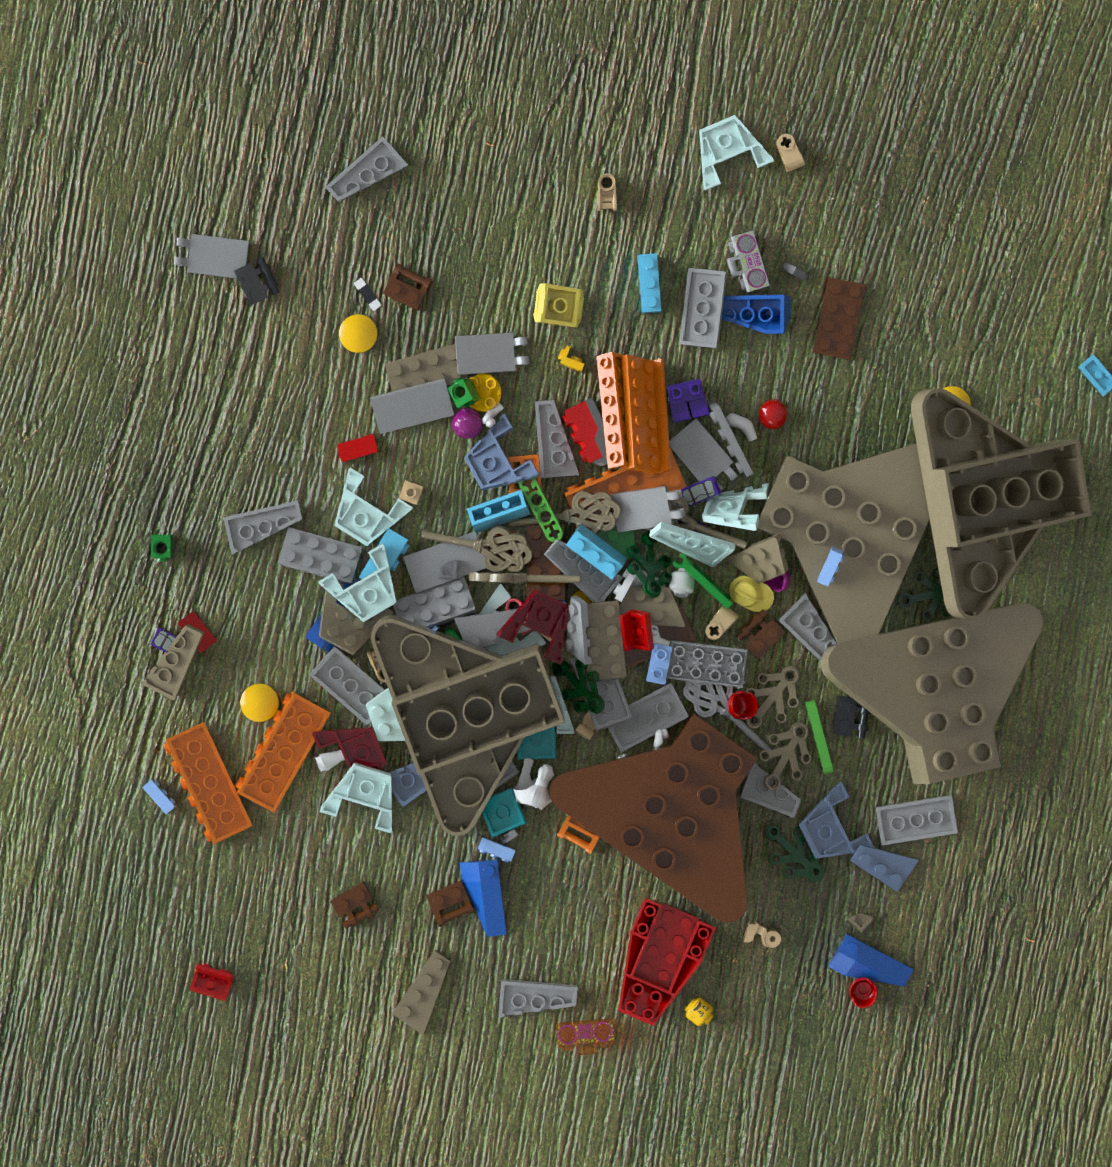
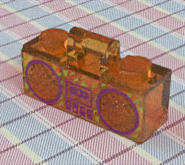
M613 1018L556 1023L557 1046L562 1048V1051H571L573 1047H577L578 1055L597 1054L596 1045H600L601 1048L611 1047L612 1043H615ZM592 1043V1047H581V1044Z

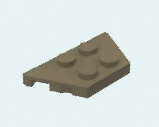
M779 533L747 546L745 549L733 552L726 557L727 561L758 584L780 576L789 569L785 560L784 548L780 547L781 535Z
M630 586L619 605L620 615L632 609L650 613L651 625L685 627L684 620L670 588L662 587L660 595L653 599L644 593L643 586Z

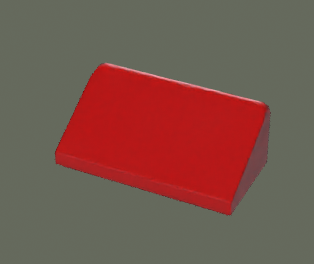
M374 434L337 444L341 463L379 452Z
M194 611L177 623L181 629L189 624L205 632L198 647L201 653L217 641Z

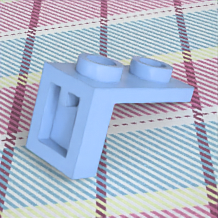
M654 644L646 681L665 685L672 652L671 646Z

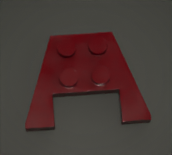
M534 590L497 632L496 636L513 643L521 625L551 638L544 658L561 665V653L565 643L563 639L564 631L567 628L569 605Z
M373 727L312 732L318 749L338 742L349 769L354 763L378 770L387 764Z

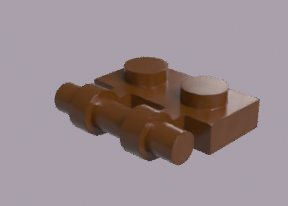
M763 609L758 614H754L752 616L753 619L746 626L743 625L740 628L741 631L736 635L740 641L746 636L750 639L745 646L757 659L786 633L773 619L767 624L763 621L768 615ZM759 624L762 629L756 635H753L751 631Z
M364 882L330 900L339 918L345 914L347 915L348 920L342 922L345 929L351 926L355 927L359 924V921L366 917L374 916L373 913L379 910L376 903L370 907L367 904V901L373 897ZM362 906L363 911L354 916L352 910Z

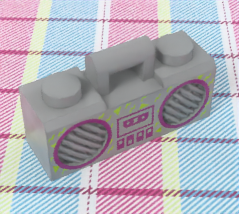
M749 231L731 237V242L728 243L731 254L735 253V256L726 260L732 278L741 275L742 279H739L742 291L746 290V294L768 288L770 285L754 232ZM739 260L742 268L741 271L737 270V266L735 263V261Z

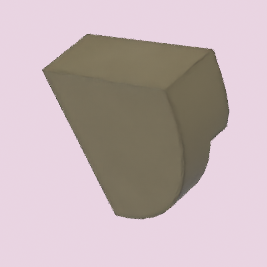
M857 913L850 916L847 920L862 933L874 918L865 913Z

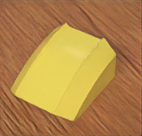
M546 283L540 284L536 291L537 295L533 314L535 322L577 328L581 322L584 296L582 289Z

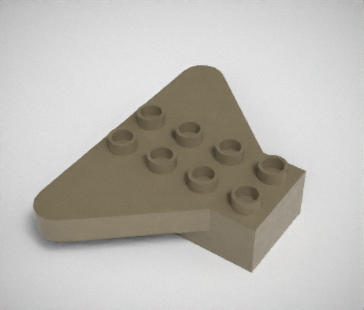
M943 388L924 389L914 396L911 403V414L944 603L951 616L957 619L976 620L983 617L1043 527L1091 516L1079 439L1051 440L1030 445Z
M917 443L827 471H821L786 456L760 512V522L757 529L772 536L779 533L781 540L791 544L838 644L879 634L929 522L930 517ZM835 547L843 551L844 558L842 563L839 562L838 572L833 575L835 577L833 583L826 586L817 582L831 548Z
M1019 603L989 609L983 617L976 620L950 617L897 629L871 637L835 644L827 648L821 658V669L823 674L832 683L904 739L913 784H933L1001 767L993 728L1041 632L1043 618L1040 611L1034 605Z
M393 615L384 616L374 625L371 641L392 697L391 704L418 775L421 774L441 828L450 835H465L476 824L524 738L565 723V714L539 643L505 655H499Z

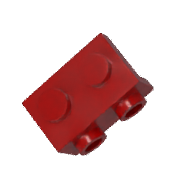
M632 609L620 615L624 651L629 652L634 648L646 651L654 649L650 613Z
M205 963L197 964L189 991L226 1002L234 975L225 969H213L211 965Z

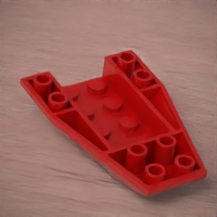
M645 898L630 932L618 1011L654 1026L701 964L716 927L695 915L669 904Z

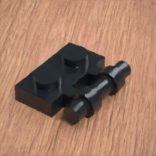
M264 257L257 260L260 266L257 269L254 268L252 263H249L234 270L250 306L268 298L265 290L269 288L273 295L279 293L278 283L276 279H273L269 270L271 269L269 263L266 264ZM260 273H263L267 283L262 285L258 277Z
M838 695L832 734L852 737V731L855 729L858 730L857 738L865 739V734L869 727L867 725L868 715L871 713L863 706H857V702L853 698ZM855 712L861 713L859 724L854 723Z

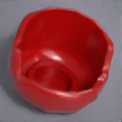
M770 399L764 402L759 410L760 422L767 429L776 430L782 427L788 417V410L779 399Z
M736 691L729 697L727 703L728 712L735 719L748 720L756 715L758 701L753 693Z
M867 977L857 978L850 985L849 996L855 1006L863 1009L868 1008L876 1002L878 988L874 981Z

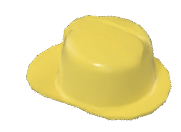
M739 576L730 585L729 592L731 598L735 603L744 608L760 612L762 609L764 611L768 610L773 604V591L764 583L758 584L748 576Z

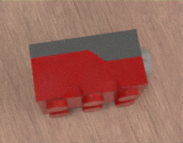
M590 398L565 410V415L562 417L567 428L571 426L573 430L571 437L575 445L579 444L582 449L579 453L583 462L587 461L588 464L594 463L604 466L607 464L603 420L593 398Z

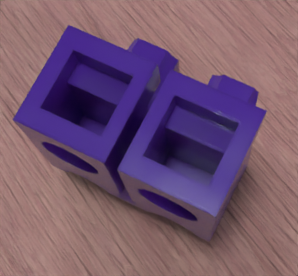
M701 379L667 386L673 423L690 420L687 402H689L692 419L709 415Z

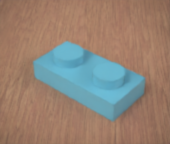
M1094 354L1078 367L1102 396L1112 389V375Z

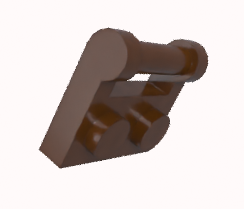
M397 263L383 294L418 311L432 279L424 278L404 268L402 264ZM400 274L421 284V290L398 280V275Z
M462 880L426 895L439 927L466 913L471 914L475 912ZM464 901L465 906L441 916L440 910Z

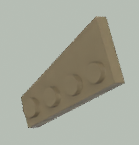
M189 624L185 625L140 684L172 700H176L205 632Z
M434 950L392 1012V1015L424 1035L451 960Z

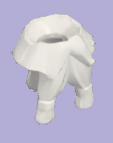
M524 758L517 786L513 788L516 802L542 810L552 802L547 788L549 781L554 776L553 767L544 764L538 770V777L531 780L529 773L534 761L530 758Z

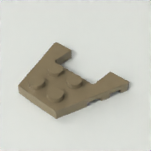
M325 590L319 637L353 655L371 637L373 627L377 621L384 616L393 615L394 612L387 608L373 616L370 621L362 622L349 609L337 604V599Z

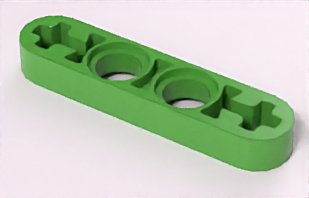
M529 479L533 480L531 483L532 488L536 489L537 487L538 491H534L529 495L527 492L531 491L528 486L523 485L525 481L519 482V486L546 538L551 542L555 540L561 541L564 537L563 529L537 479ZM536 494L542 497L540 505L532 503V497ZM545 511L551 514V519L548 522L541 520V514ZM554 521L556 525H552L554 530H559L560 532L557 534V539L550 537V534H552L550 527L545 528V526L551 525Z
M815 700L807 701L805 706L823 773H832L834 771Z

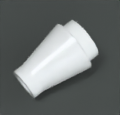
M340 749L319 754L315 760L320 772L324 770L327 772L341 761H344L345 758Z

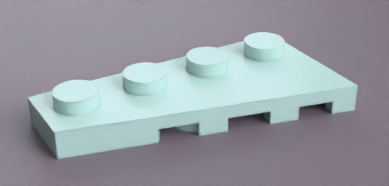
M660 522L650 531L651 538L710 567L717 565L735 550V543Z

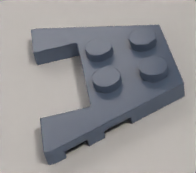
M505 413L488 430L486 436L479 440L464 457L483 491L540 476L531 460L516 469H513L498 442L499 438L514 430Z
M842 782L837 783L799 823L815 859L855 853L860 844L874 848L868 834H863L849 841L833 809L834 805L849 798Z

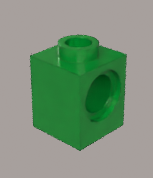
M458 378L452 382V386L447 388L457 408H467L481 399L471 379ZM462 388L465 389V395H464V396H462V393H461Z
M151 535V558H156V562H166L168 558H173V535ZM162 542L167 546V550L163 554L159 553L157 549L158 545Z

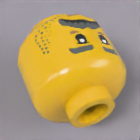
M693 998L685 1009L686 1018L697 1026H701L703 1023L707 1025L713 1018L711 1014L713 1007L702 998Z

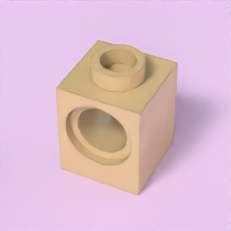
M405 480L399 499L418 505L424 487Z

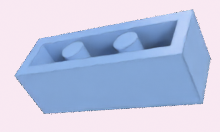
M835 547L831 548L817 582L826 586L833 583L835 578L833 575L838 572L839 562L842 563L844 558L842 550Z
M152 779L142 788L162 811L168 814L176 807V802L173 798L167 796L168 793L164 788L161 789L159 787L160 784L157 780Z
M482 837L478 847L480 852L484 854L488 852L491 854L490 856L494 858L500 857L502 861L507 863L512 861L516 851L485 837Z

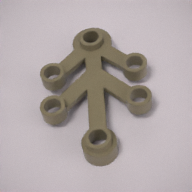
M786 666L782 669L781 673H760L757 676V681L760 684H766L768 681H781L776 687L748 688L745 691L753 690L755 697L768 696L754 716L757 717L758 722L752 724L751 719L746 720L749 727L758 728L762 724V716L774 701L776 702L777 711L775 715L776 721L784 723L787 720V715L784 713L782 691L786 686L788 687L789 698L787 704L790 708H796L799 705V700L796 698L795 683L798 682L800 677L797 668ZM788 672L793 673L794 676L792 679H788L786 677V674ZM761 675H765L767 677L765 682H761L759 680V677ZM791 699L797 701L795 706L790 705L789 701ZM779 714H784L785 718L783 721L778 720Z
M794 723L790 727V731L779 734L771 733L767 736V742L771 745H776L781 740L790 739L787 746L769 751L761 750L758 753V759L763 762L781 755L772 774L767 775L764 779V785L767 789L776 790L781 784L779 776L788 760L791 767L790 778L794 781H799L802 778L803 774L799 770L794 750L797 743L801 752L799 761L802 764L811 762L812 757L808 753L805 741L809 731L804 723ZM798 728L801 730V734L799 736L796 734V730ZM773 735L776 737V741L774 743L771 742V737ZM763 752L767 754L766 759L762 758ZM804 755H807L808 760L806 762L803 761ZM795 771L799 774L798 778L793 776ZM772 778L774 783L770 786L768 781Z

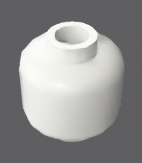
M679 568L678 571L671 574L672 581L669 583V588L674 596L686 598L689 594L693 593L695 579L684 568Z

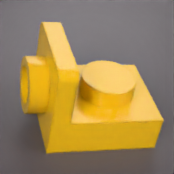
M567 345L566 349L562 348L558 357L561 360L560 365L582 372L585 365L581 363L582 359L575 356L567 357L571 346Z

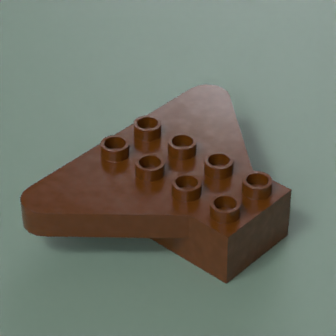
M692 713L669 746L558 774L553 779L550 785V798L552 803L565 814L715 919L731 923L744 915L747 908L736 789L758 758L695 713Z

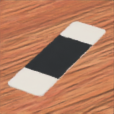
M362 278L354 283L373 311L381 306Z

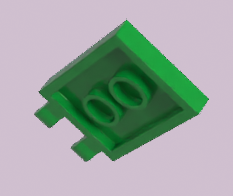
M681 553L679 555L683 559L682 563L676 559L674 560L673 565L676 568H684L726 609L733 604L734 600L691 561L686 554Z

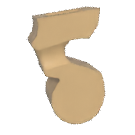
M589 711L584 716L582 723L574 731L587 741L591 739L595 729Z
M756 921L747 923L743 942H751L754 940L755 934H760L762 944L765 947L774 948L780 944L781 936L776 930L769 929L766 931V927Z

